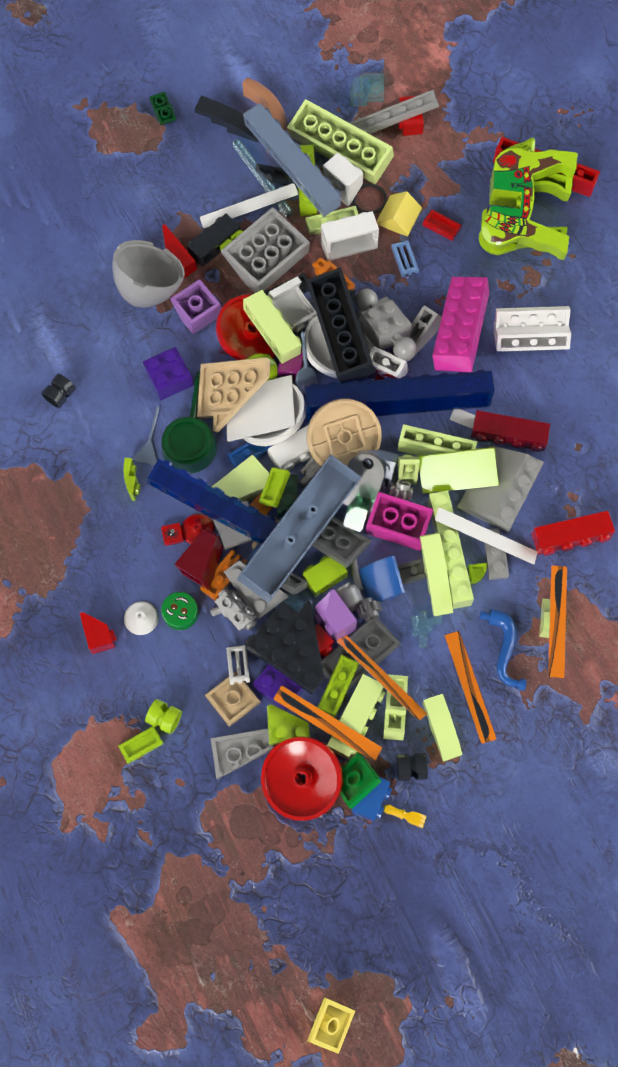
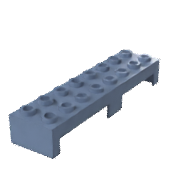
M330 455L239 574L237 580L269 603L362 477Z

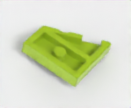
M274 705L267 706L269 745H278L282 741L294 737H310L308 722Z

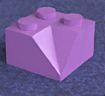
M200 279L170 298L182 322L192 334H195L216 320L221 310V304Z
M334 589L314 607L315 614L313 616L319 625H324L326 628L325 632L332 640L334 639L336 644L339 638L346 635L349 636L356 631L357 620Z

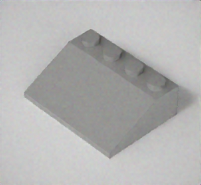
M272 207L223 248L221 253L244 283L254 293H257L261 290L265 291L307 255L310 242Z
M490 445L489 447L495 448L499 486L466 489L457 508L509 533L544 462L525 453Z

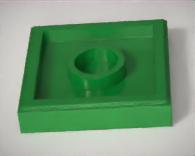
M359 752L341 767L343 784L340 796L346 805L353 809L382 782L364 755Z

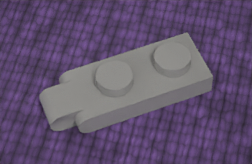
M489 529L497 534H500L499 529ZM484 542L489 580L508 579L509 572L506 552Z

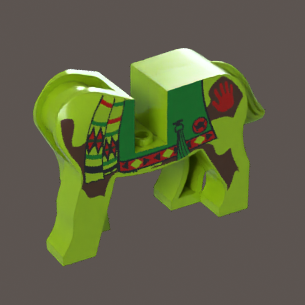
M529 138L502 151L495 160L490 178L489 205L497 206L490 207L482 222L478 237L479 243L485 251L493 255H502L517 249L530 247L538 251L551 253L558 259L564 260L568 252L569 243L567 227H546L531 221L530 217L534 203V192H546L558 197L562 201L569 200L578 153L558 150L535 152L536 141L534 138Z

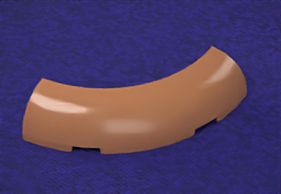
M247 77L242 83L244 97L249 98L256 104L261 103L264 108H268L274 120L277 119L281 124V128L284 131H288L287 118L277 97L264 85Z

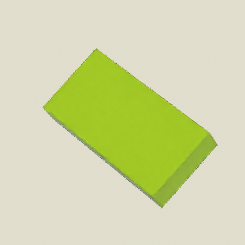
M271 468L259 503L278 507L290 476L288 470Z
M152 726L118 745L127 764H130L164 743L155 727Z

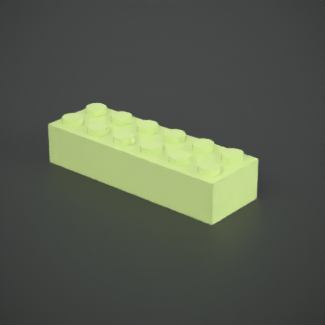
M306 99L287 126L291 138L304 145L314 144V151L329 159L339 153L341 156L346 157L352 165L360 168L363 178L373 184L377 183L394 157L392 146Z

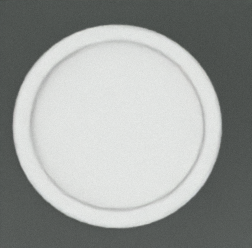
M145 601L133 603L124 614L126 628L136 635L150 633L155 629L159 620L157 609L151 603Z

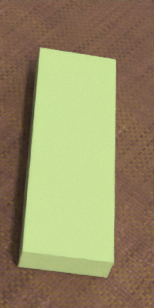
M356 206L332 211L325 217L322 214L306 217L305 222L309 235L321 233V224L359 214Z

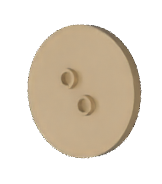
M337 399L326 403L316 411L309 422L306 439L311 456L320 466L324 464L330 455L347 466L350 460L359 454V451L379 450L382 433L380 423L369 407L353 399Z

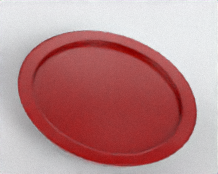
M204 514L190 515L181 525L183 539L189 544H192L203 529L209 533L215 532L213 521Z

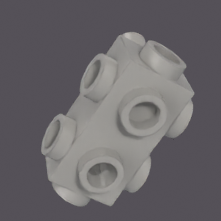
M226 587L218 594L219 598L215 601L218 607L210 610L212 616L223 614L224 617L229 618L239 631L250 630L257 624L256 620L258 618L255 616L254 610L242 601V597L237 591L229 590Z

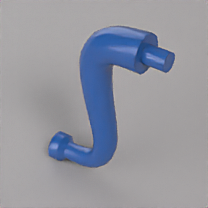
M491 609L490 613L480 611L479 619L488 620L489 625L499 626L504 631L503 643L497 662L499 679L508 686L518 687L519 690L525 691L526 679H512L506 672L517 637L515 622L509 615L494 609Z

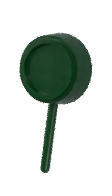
M200 371L196 373L190 417H182L171 422L164 430L161 440L162 456L167 465L173 470L185 474L197 473L207 468L214 460L217 452V442L210 427L204 421L197 418Z

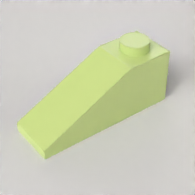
M412 455L398 457V480L407 481L410 485H417L420 464L418 457H413Z

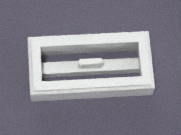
M246 645L227 647L230 685H233L234 682H238V684L242 683V681L250 682ZM239 651H243L245 675L242 676ZM231 652H235L237 676L235 677L233 676Z

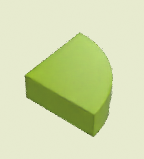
M487 562L467 566L471 585L483 579L487 571Z

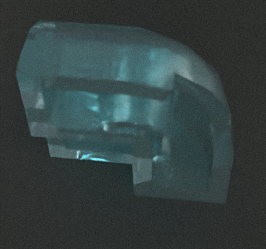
M367 72L354 78L350 88V106H367V102H384V73Z

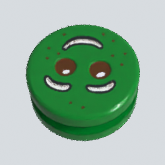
M172 593L165 598L161 606V613L165 623L174 630H186L192 627L198 619L199 610L197 603L188 593Z

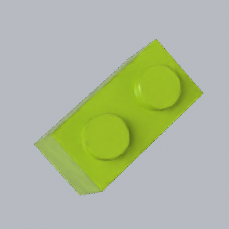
M326 555L317 565L308 566L304 570L302 578L308 581L307 587L316 598L346 579L348 571L344 566Z

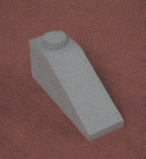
M425 305L411 325L410 338L417 345L416 354L436 334L442 316Z

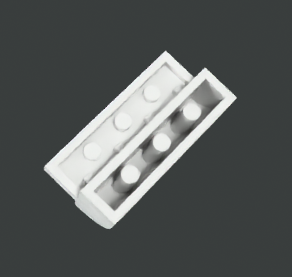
M570 307L496 308L494 321L496 351L570 349Z

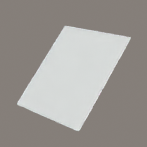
M291 375L266 381L227 423L228 442L295 426Z

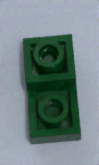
M165 92L149 97L160 125L177 121Z

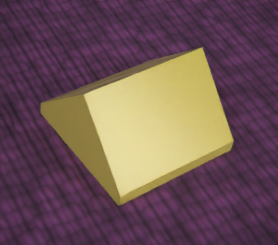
M407 191L390 195L376 221L377 225L408 237L422 207Z
M324 997L307 1041L339 1054L355 1011Z

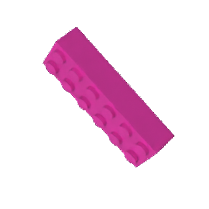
M488 277L451 278L433 351L435 371L472 372L489 297Z

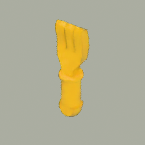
M390 804L384 806L383 811L386 814H391L400 819L404 818L408 823L423 828L426 820L425 815L413 811L407 813L404 809L401 810Z

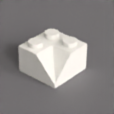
M339 153L323 165V176L330 180L331 186L334 189L337 188L341 194L340 201L349 206L363 184L361 169L352 165L346 157L341 156Z

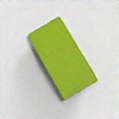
M124 458L123 471L126 488L131 500L136 501V496L140 494L141 484L138 483L135 477L137 466L134 465L132 458Z

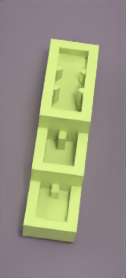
M440 533L420 536L424 570L427 576L433 615L439 616L453 613Z

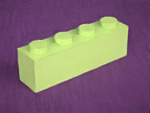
M261 290L244 299V311L282 364L301 354L302 342L300 338L293 334L290 324L284 321L282 313L278 308L274 307L269 295H266Z
M403 424L398 451L418 456L476 449L477 441Z
M363 674L340 722L365 737L369 728L366 724L369 719L373 720L377 712L375 706L377 702H382L386 694L383 691L384 687L378 681ZM333 736L327 745L334 753L348 760L351 755L354 756L357 753L356 750Z

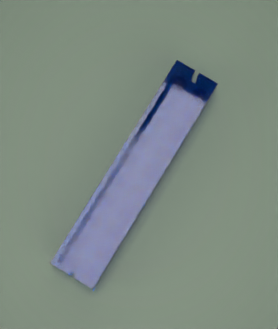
M492 370L458 372L455 374L441 373L439 375L424 374L419 377L404 376L395 379L387 377L383 380L367 379L359 382L351 380L346 383L330 382L323 385L310 384L305 386L307 422H310L320 407L337 399L359 401L369 407L376 416L490 407L495 392Z

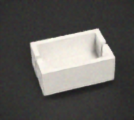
M373 211L321 224V245L326 260L331 261L378 248L379 228Z

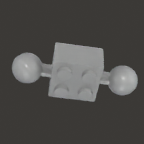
M360 290L355 296V305L360 311H363L360 317L361 328L373 346L384 350L394 345L393 352L396 357L405 361L414 358L417 352V345L410 338L411 322L393 300L377 306L378 297L373 290Z

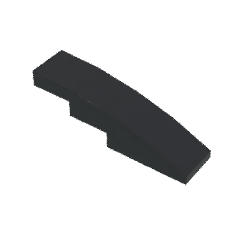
M201 95L194 108L195 113L211 118V123L226 127L228 133L259 142L245 125L242 113Z

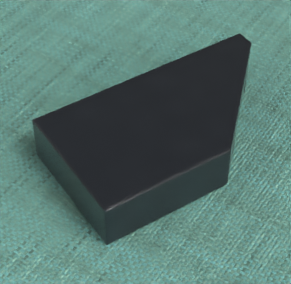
M256 164L255 170L270 183L287 186L289 182L288 174L283 168Z

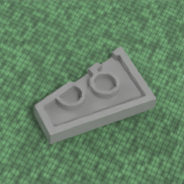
M268 729L211 738L216 779L218 780L270 752L274 746L269 745Z

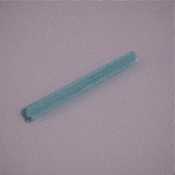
M240 139L234 140V149L267 193L276 190L273 183H270L255 170L257 161ZM285 200L275 203L284 217L288 218L293 214L292 209Z

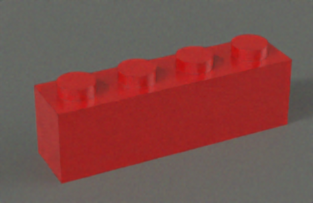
M603 511L535 527L531 535L537 554L548 556L554 554L555 551H569L579 545L586 547L596 541L600 543L607 542L615 533L609 511Z

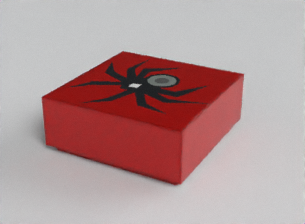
M180 523L161 527L165 546L184 542Z

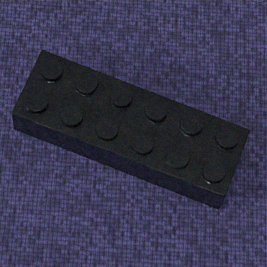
M341 267L307 279L306 282L340 384L343 385L376 373Z

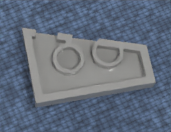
M239 560L224 571V573L247 605L254 610L255 616L258 619L290 596L279 589L269 603L237 580L239 574L247 565Z

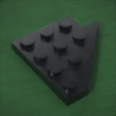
M307 601L299 613L282 602L249 642L247 649L312 695L323 681L324 673L311 602Z

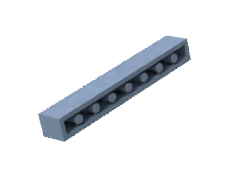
M259 103L243 114L245 125L323 217L341 206L339 190L337 188L334 189L331 186L330 180L321 174L319 167L311 163L308 154L301 151L296 141H292L288 131H284L281 128V124L277 119L274 120L268 108H264Z

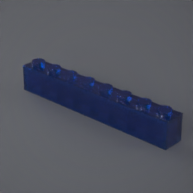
M158 459L147 477L148 485L261 545L278 524L274 517L259 513V510L251 505L246 506L242 504V501L237 497L227 496L222 489L213 488L205 480L190 476L191 474L188 471L173 467L174 465L167 460L162 461Z

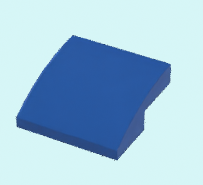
M395 556L386 557L359 569L367 598L372 597L376 602L379 601L381 603L405 593Z

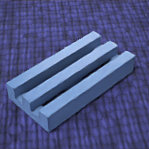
M409 241L392 244L391 249L401 277H405V274L412 275L413 272L415 274L419 273ZM403 246L406 247L413 268L409 266ZM397 247L399 248V251H400V253H401L403 262H404V264H405V267H406L405 270H404L402 261H401V259H400V256H399Z

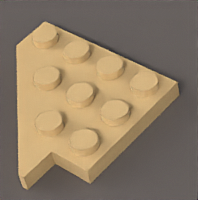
M257 358L201 364L197 417L200 419L213 418V431L219 433L269 379L270 359Z

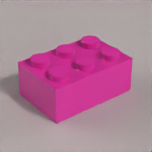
M378 492L366 525L365 534L420 551V536L426 535L433 509Z

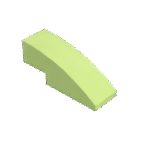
M388 674L407 693L408 676ZM388 691L386 693L383 739L403 741L406 708Z
M443 694L423 700L422 704L427 712L429 726L443 762L461 756L462 751Z

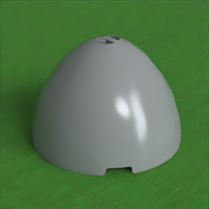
M142 240L126 241L118 245L113 255L112 271L116 287L124 300L135 307L149 308L168 300L179 288L185 275L184 267L180 260L169 250H161L154 247L152 242Z

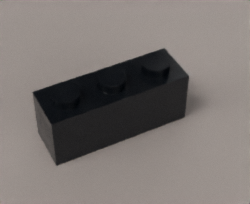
M225 213L222 217H218L211 226L206 227L200 235L189 241L187 244L188 253L201 267H204L221 253L220 245L227 239L231 240V236L236 231L241 230L240 225Z

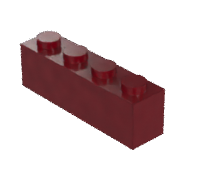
M476 410L471 438H475L477 441H492L498 445L508 444L515 448H530L536 452L545 451L551 423Z

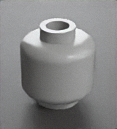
M348 582L336 589L337 594L350 612L359 608V603L363 600V597L355 584Z

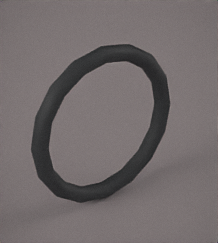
M363 184L359 191L365 187H373L382 192L384 195L383 205L373 210V214L382 211L388 201L385 190L376 184ZM355 196V198L353 199L352 203H353L354 206H356L357 210L360 211L361 213H363V212H371V211L363 210L362 208H360V207L357 205V203H356V196Z

